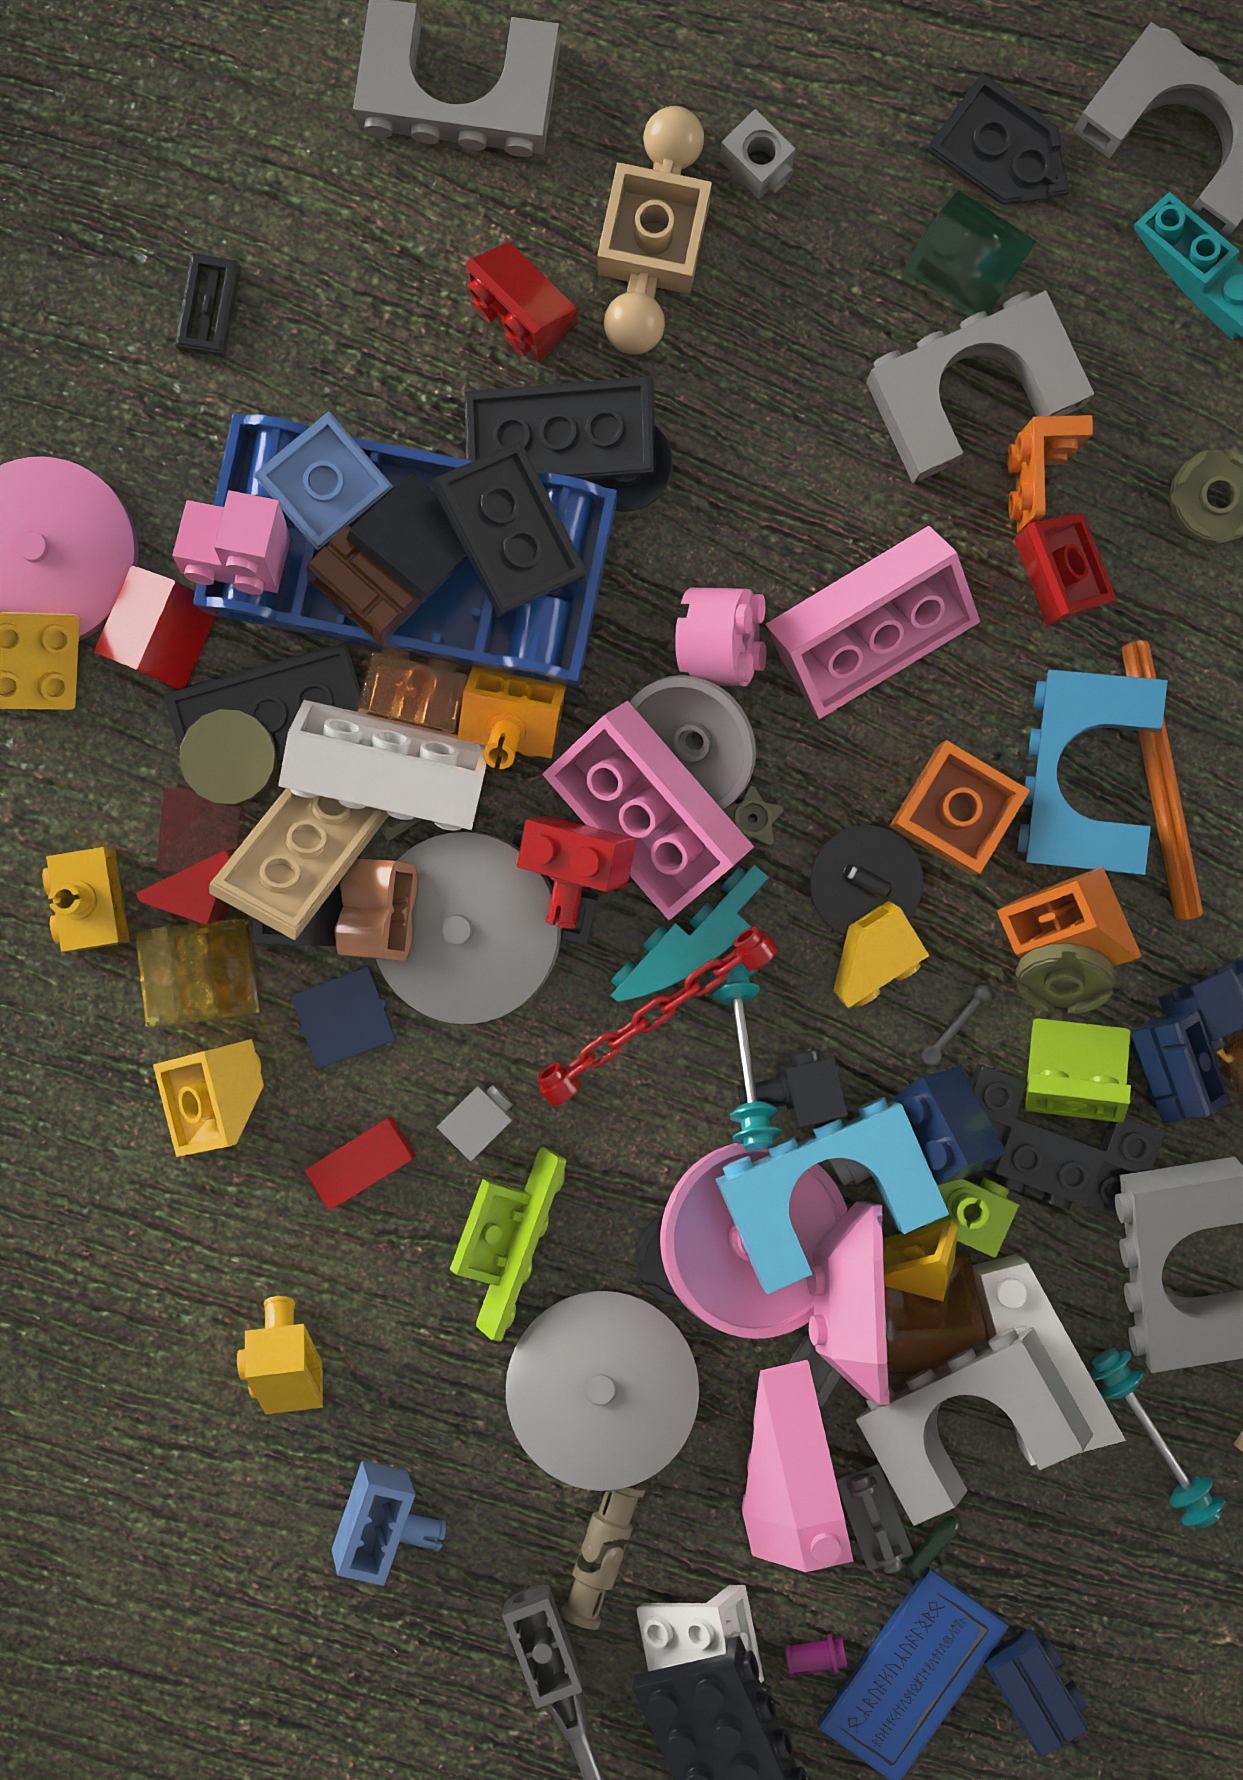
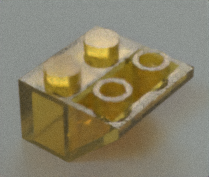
M248 919L219 921L209 925L198 923L167 926L135 932L146 1028L259 1013Z

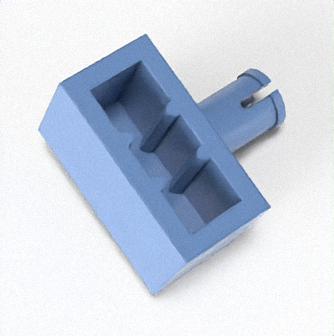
M364 1460L361 1461L331 1549L337 1576L384 1586L399 1542L431 1549L434 1552H438L441 1549L442 1543L438 1542L437 1539L444 1540L446 1521L409 1513L415 1497V1491L406 1470Z

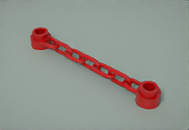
M756 926L744 930L735 938L733 945L736 949L721 960H710L686 977L682 987L669 996L656 997L634 1013L630 1023L615 1033L607 1032L585 1046L580 1053V1057L569 1065L562 1066L559 1062H555L546 1067L537 1078L540 1084L539 1091L551 1106H558L566 1102L580 1088L581 1081L577 1077L588 1068L596 1069L614 1058L622 1051L623 1044L640 1032L648 1033L659 1027L674 1015L676 1007L692 996H703L726 980L728 972L740 963H742L747 971L762 967L774 957L778 950L777 945L766 931H759ZM713 967L712 972L718 977L700 989V982L695 979ZM660 1004V1010L666 1013L647 1025L648 1019L643 1015ZM608 1040V1046L612 1050L595 1061L596 1055L591 1051Z

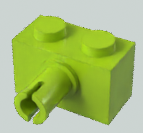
M983 1177L980 1185L961 1178L937 1186L949 1215L924 1226L952 1219L958 1224L957 1241L996 1258L1019 1207V1204L1007 1198L1010 1189Z

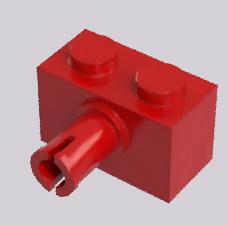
M550 815L526 819L517 867L550 876L551 880L554 881L549 911L545 919L546 923L555 925L557 921V927L576 928L583 887L608 892L627 886L637 839Z

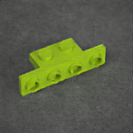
M540 1147L524 1191L482 1179L450 1270L458 1276L490 1284L476 1321V1327L488 1338L498 1342L502 1341L506 1329L514 1321L516 1300L522 1284L528 1280L531 1274L532 1256L539 1238L547 1230L549 1223L548 1212L555 1193L561 1189L565 1180L566 1159L544 1147Z

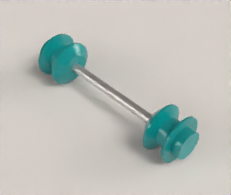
M740 963L728 972L726 980L721 983V987L713 991L712 995L715 1000L734 1006L747 1103L740 1105L730 1114L731 1121L741 1123V1131L733 1135V1141L744 1144L745 1150L755 1151L772 1147L773 1140L780 1137L782 1131L779 1128L772 1127L770 1124V1119L779 1113L778 1108L766 1102L757 1101L743 1004L759 994L760 986L749 982V977L753 976L757 969L747 971L742 963ZM711 970L710 978L714 980L718 976H715Z
M1116 1348L1105 1350L1092 1360L1093 1368L1089 1372L1092 1380L1102 1379L1105 1386L1100 1392L1102 1398L1121 1399L1125 1397L1174 1473L1179 1484L1175 1487L1169 1503L1174 1508H1185L1186 1511L1181 1517L1183 1525L1196 1526L1201 1529L1214 1524L1222 1515L1220 1510L1225 1504V1499L1221 1495L1211 1496L1209 1494V1490L1213 1486V1481L1210 1477L1193 1476L1188 1478L1133 1393L1139 1386L1143 1372L1141 1369L1130 1370L1126 1365L1131 1358V1353L1126 1350L1118 1352Z

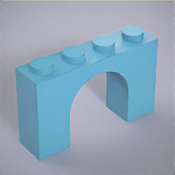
M884 1097L873 1100L858 1108L860 1116L844 1123H842L840 1118L825 1121L813 1128L815 1136L797 1143L795 1137L784 1139L768 1148L770 1155L752 1163L750 1156L723 1167L725 1175L715 1180L760 1285L767 1295L813 1275L791 1224L789 1202L797 1180L808 1168L818 1162L833 1158H845L857 1161L864 1166L878 1187L894 1227L903 1234L949 1215L902 1104L894 1101L887 1104Z

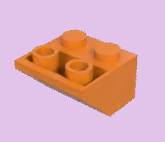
M1103 866L1024 895L996 910L1015 955L1020 959L1033 949L1049 944L1067 943L1086 946L1104 954L1113 964V967L1142 956Z

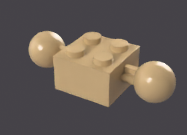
M669 106L658 110L646 124L643 141L645 151L654 163L653 169L617 162L597 254L598 275L628 281L627 292L615 298L607 308L604 317V329L610 343L619 351L630 355H639L650 351L662 338L665 318L660 305L654 299L656 288L686 294L691 293L708 213L712 182L681 176L682 169L692 165L702 152L704 145L703 127L695 114L680 106Z

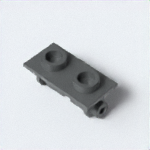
M880 1463L837 1478V1488L868 1571L883 1567L885 1573H893L903 1567L901 1559L914 1554Z

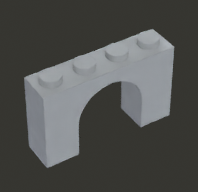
M369 0L353 105L359 129H364L366 133L382 138L390 137L392 133L408 135L415 141L424 144H436L439 140L458 142L461 147L474 151L484 150L486 146L501 148L517 157H529L533 153H545L560 49L559 23L511 17L504 69L497 84L489 93L476 101L465 104H449L429 96L422 90L414 78L421 32V21L417 4L395 0Z
M1151 22L1083 111L1072 132L1110 159L1138 121L1146 113L1157 107L1167 104H1182L1204 113L1218 130L1222 143V158L1215 176L1190 209L1227 239L1243 219V85L1235 84L1220 73L1218 66L1212 60L1202 56L1199 57L1182 45L1180 38L1169 29L1159 28Z
M1046 290L1032 297L1029 292L1018 294L1003 304L1004 309L988 316L986 311L976 313L960 323L961 329L945 336L943 331L934 332L921 339L917 343V349L901 355L900 351L896 350L880 357L873 363L875 368L871 369L866 384L913 484L955 466L963 455V451L942 408L939 396L941 375L948 367L962 359L988 357L1009 367L1020 380L1036 416H1065L1083 408L1094 396L1092 387Z
M1229 1157L1120 1175L1121 1193L1115 1195V1206L1120 1222L1125 1223L1126 1238L1120 1239L1119 1246L1123 1264L1126 1268H1129L1130 1283L1124 1284V1294L1129 1311L1131 1313L1134 1312L1135 1326L1128 1329L1133 1354L1142 1357L1151 1373L1243 1359V1290L1190 1298L1169 1293L1163 1289L1162 1271L1165 1260L1179 1241L1199 1230L1243 1223V1165L1236 1157Z
M1033 1327L1020 1334H1017L1015 1328L1008 1329L988 1341L990 1348L978 1354H975L973 1348L966 1349L947 1360L949 1367L934 1374L931 1367L924 1369L906 1380L908 1387L896 1393L893 1392L891 1387H888L890 1404L879 1405L869 1399L865 1400L868 1407L856 1421L913 1526L955 1508L968 1491L944 1449L938 1434V1410L941 1402L958 1395H973L987 1399L1000 1407L1014 1423L1039 1470L1084 1451L1093 1437V1432Z

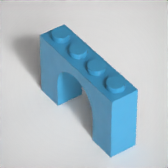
M1048 669L1046 681H1037L1034 709L1043 710L1041 729L1031 728L1028 757L1037 758L1035 777L1026 776L1025 787L1030 792L1023 802L1024 805H1032L1030 824H1020L1017 852L1027 853L1026 863L1089 870L1103 866L1104 870L1108 872L1145 875L1151 826L1097 821L1082 816L1070 807L1060 792L1057 781V765L1065 746L1079 734L1091 729L1115 728L1158 733L1163 725L1168 680Z

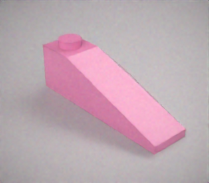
M804 1360L760 1370L753 1420L752 1449L747 1465L746 1494L743 1495L742 1513L752 1556L804 1572L853 1562L845 1518L809 1362Z

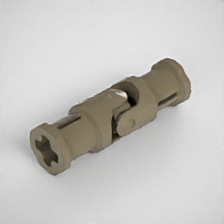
M642 1483L623 1489L605 1491L599 1511L592 1513L585 1540L572 1572L575 1581L568 1602L562 1604L560 1616L567 1622L590 1630L599 1628L601 1622L599 1613L606 1592L614 1587L626 1545L629 1543L633 1531V1526L630 1522L638 1498L643 1497L646 1486Z

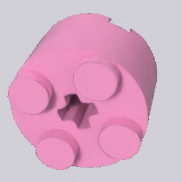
M689 588L681 601V604H690L687 618L678 617L676 625V657L679 671L689 672L690 676L708 680L718 686H747L754 675V671H763L766 664L765 642H759V623H763L766 609L763 594H753L750 589Z

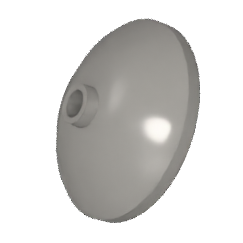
M677 675L662 678L651 683L631 699L629 703L722 810L742 794L754 770L756 746L753 730L745 712L729 693L708 680L688 675ZM693 732H697L702 736L703 745H698L694 742L692 738Z

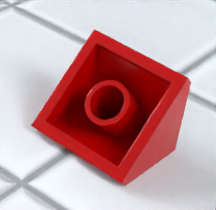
M1083 512L1033 522L1027 525L1013 539L1047 627L1117 600Z
M131 565L93 653L178 690L185 689L216 616L205 614L193 604L194 590L170 578Z
M238 848L224 850L137 892L136 895L139 901L144 904L205 925L224 920L230 904L210 894L209 886Z

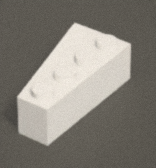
M1018 1254L972 1265L971 1269L990 1339L1011 1328H1015L1017 1334L1032 1327L1035 1329L1094 1434L1082 1452L1126 1441L1028 1262ZM1013 1423L1020 1452L1031 1466L1036 1465Z

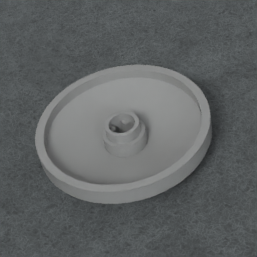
M448 833L429 838L415 845L397 860L416 865L417 895L411 911V947L406 961L376 959L382 975L394 992L420 1013L439 1021L455 1024L487 1022L500 1018L525 1004L536 994L548 978L555 964L561 941V927H557L558 922L556 921L555 925H550L545 921L549 911L553 888L546 875L517 867L520 848L514 844L484 833Z
M593 1291L581 1293L557 1302L546 1309L528 1326L521 1336L512 1354L507 1372V1411L511 1426L522 1448L549 1475L571 1486L587 1490L607 1491L623 1489L643 1482L661 1471L685 1444L695 1422L699 1404L697 1366L691 1349L680 1330L664 1313L642 1299L619 1292Z

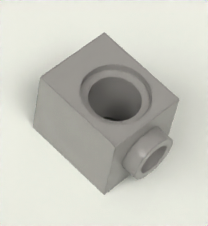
M754 109L721 142L719 161L759 200L769 189L775 193L790 179L794 172L792 164L796 148ZM757 151L765 152L771 157L772 161L765 165H759L752 162L749 155Z
M480 1083L437 1128L471 1162L513 1120L514 1115L509 1111L513 1103L494 1084L487 1089Z

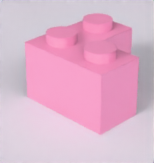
M228 490L224 507L187 500L172 555L180 573L184 574V577L198 584L212 585L215 580L233 584L234 588L248 594L260 595L263 593V590L278 593L291 541L279 500Z

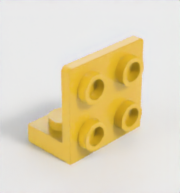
M0 611V709L71 710L75 708L80 622L78 616L61 613Z

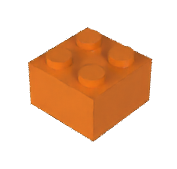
M946 740L936 747L889 827L970 876L977 875L982 872L1030 790Z

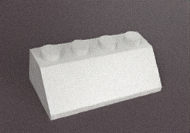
M303 700L288 731L278 786L289 788L293 794L305 798H315L320 795L337 799L340 804L349 808L362 809L368 806L386 810L388 815L397 819L410 820L416 817L434 821L436 826L446 830L456 831L462 828L472 830L487 765L483 758V751L486 745L481 744L480 746L477 743L457 740L458 735Z

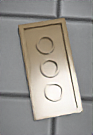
M286 788L211 881L209 893L296 940L389 815L386 810L368 806L362 809L349 808L340 804L337 799L320 795L315 798L301 797L293 794L289 788Z

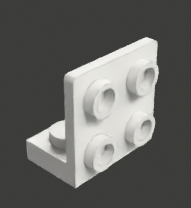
M728 1585L707 1603H643L637 1607V1616L648 1671L726 1654L728 1639L740 1636L746 1651H753L756 1657L760 1683L764 1681L745 1585Z

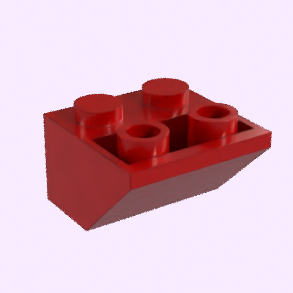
M510 241L472 258L465 265L469 281L467 289L474 298L470 302L472 307L486 322L491 323L495 319L507 331L504 335L506 341L521 356L524 357L529 353L539 363L578 324L577 308Z

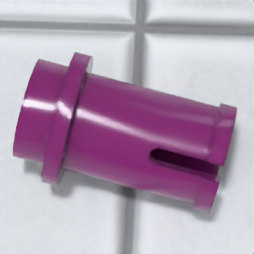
M827 1634L828 1640L785 1645L790 1678L833 1670L834 1675H838V1669L848 1668L842 1637L833 1639L832 1634Z

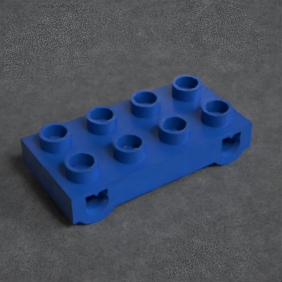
M233 413L214 506L224 507L228 490L272 499L254 478L253 474L308 429L309 426L278 417ZM352 437L394 488L412 473L434 491L431 486L433 478L472 462L470 460ZM537 473L588 574L581 580L498 617L468 559L424 603L421 602L419 608L399 626L384 644L379 645L308 580L307 566L318 552L284 512L283 515L291 541L278 593L263 590V593L260 595L248 594L233 587V584L214 580L212 585L197 583L193 604L205 614L467 667L473 666L538 679L579 689L617 505V490L604 488L592 482L571 476Z

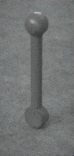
M983 984L977 986L974 990V998L936 1044L923 1049L921 1057L924 1063L934 1066L940 1062L941 1051L981 1003H987L991 1000L993 992L989 986Z

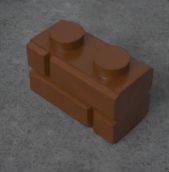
M345 526L330 541L329 545L324 547L309 562L307 578L350 619L381 645L419 608L421 601L347 541L346 538L351 527Z

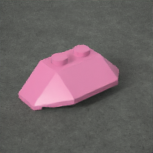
M860 1201L855 1202L812 1252L813 1266H810L813 1275L807 1277V1285L810 1294L814 1296V1315L810 1316L809 1336L812 1344L816 1347V1352L863 1397L879 1405L890 1404L887 1366L882 1205Z

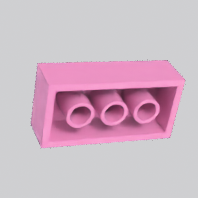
M628 700L600 718L542 774L587 826L637 839L630 876L668 920L672 919L754 848L751 842Z

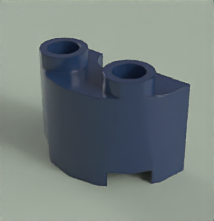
M1243 956L1213 970L1212 973L1199 980L1186 983L1157 997L1166 1016L1198 1009L1213 1051L1228 1044L1225 1036L1240 1029L1243 1030Z

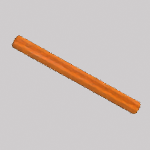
M1139 640L1122 646L1121 651L1127 677L1156 679L1148 641ZM1163 716L1162 729L1158 733L1138 731L1174 916L1177 920L1184 921L1202 916L1203 908Z

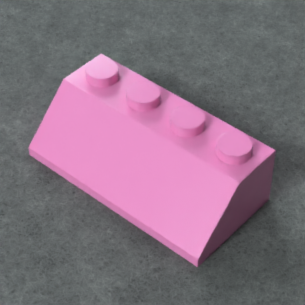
M927 526L766 623V627L781 660L816 717L821 719L980 623V619L957 552L930 526Z

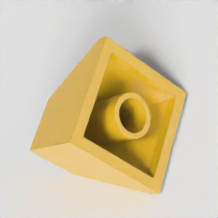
M252 1039L153 1065L176 1157L237 1144L264 1087L261 1076V1062L255 1052Z

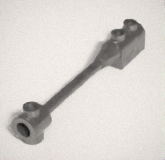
M543 1584L522 1590L504 1603L502 1617L535 1707L538 1709L547 1706L565 1738L571 1743L583 1779L605 1780L587 1733L589 1727L583 1696V1676L550 1586Z

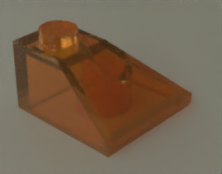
M955 1254V1262L943 1302L884 1286L888 1373L922 1371L930 1367L934 1370L945 1364L947 1360L956 1354L972 1348L985 1340L986 1332L970 1254Z

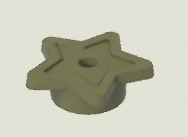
M751 786L742 803L729 805L723 811L748 840L755 838L767 845H772L774 838L771 824L784 811V808L781 805L765 803L757 789ZM750 814L757 816L755 823L749 822L748 817Z

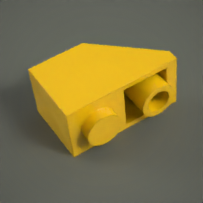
M888 900L848 927L833 989L837 998L846 1007L850 1008L854 1004L856 1006H863L871 1002L880 994L879 988L894 978L899 981L911 976L921 967L919 962L929 957L928 952L900 907Z

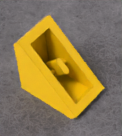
M951 1219L915 1229L906 1234L901 1233L883 1238L884 1286L943 1302L955 1262L958 1224Z

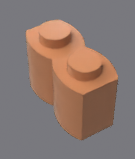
M356 859L340 880L343 908L334 932L338 955L406 961L412 941L411 911L416 900L418 886L416 865L390 860Z

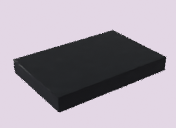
M521 441L433 478L431 486L498 617L581 580L588 574Z

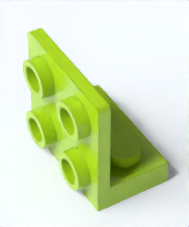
M1040 1018L1034 1019L1024 1111L1123 1123L1130 1104L1131 1085H1127L1130 1030Z

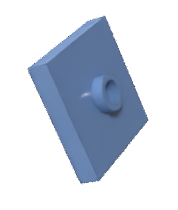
M329 411L253 474L254 478L271 498L279 500L283 512L318 553L324 547H327L330 541L345 526L352 527L394 489L392 484Z

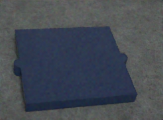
M369 966L290 995L302 1027L299 1030V1035L306 1037L317 1069L396 1040L385 1010L388 1002L380 997Z

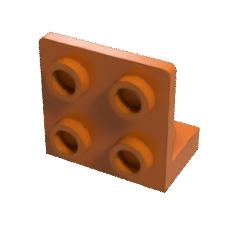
M1092 415L1033 417L1024 429L1018 433L1014 444H1009L1007 466L1009 473H1015L1016 491L1010 492L1008 509L1010 520H1016L1017 533H1020L1027 525L1040 521L1045 516L1044 465L1066 463L1067 458H1071L1093 435Z

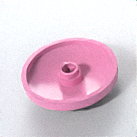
M27 457L0 465V611L75 614L80 619L79 641L90 637L105 626L131 565L138 567V539L133 520L126 506L114 490L101 478L88 469L67 460L53 457Z
M734 1143L719 1148L701 1158L682 1176L675 1186L662 1219L660 1233L662 1261L674 1292L692 1314L722 1332L738 1337L752 1339L776 1337L792 1332L809 1322L810 1316L814 1315V1296L808 1290L807 1277L768 1295L761 1287L715 1179L725 1175L723 1167L729 1163L750 1156L753 1163L769 1156L770 1153L768 1148L750 1151L744 1149V1144ZM818 1163L808 1168L797 1180L789 1202L791 1224L809 1266H813L812 1252L848 1212L837 1185Z

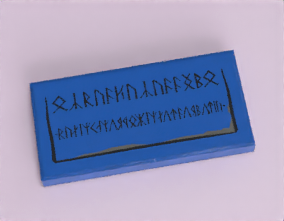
M928 1565L817 1721L818 1728L889 1780H901L1009 1627L1007 1622Z

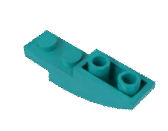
M1168 192L1135 223V231L1176 285L1218 328L1232 340L1238 335L1243 338V265L1237 261L1240 251L1172 193Z
M755 864L747 872L739 866L721 886L727 893L715 907L707 902L689 921V924L695 928L690 935L683 931L676 923L669 930L661 924L642 945L649 952L636 966L629 960L612 978L610 982L617 988L612 992L611 996L619 1002L656 992L685 979L708 961L716 959L733 945L735 938L740 933L751 927L737 912L769 877Z

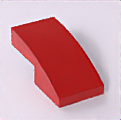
M390 1116L312 1164L304 1171L330 1211L415 1158L416 1155L395 1120Z

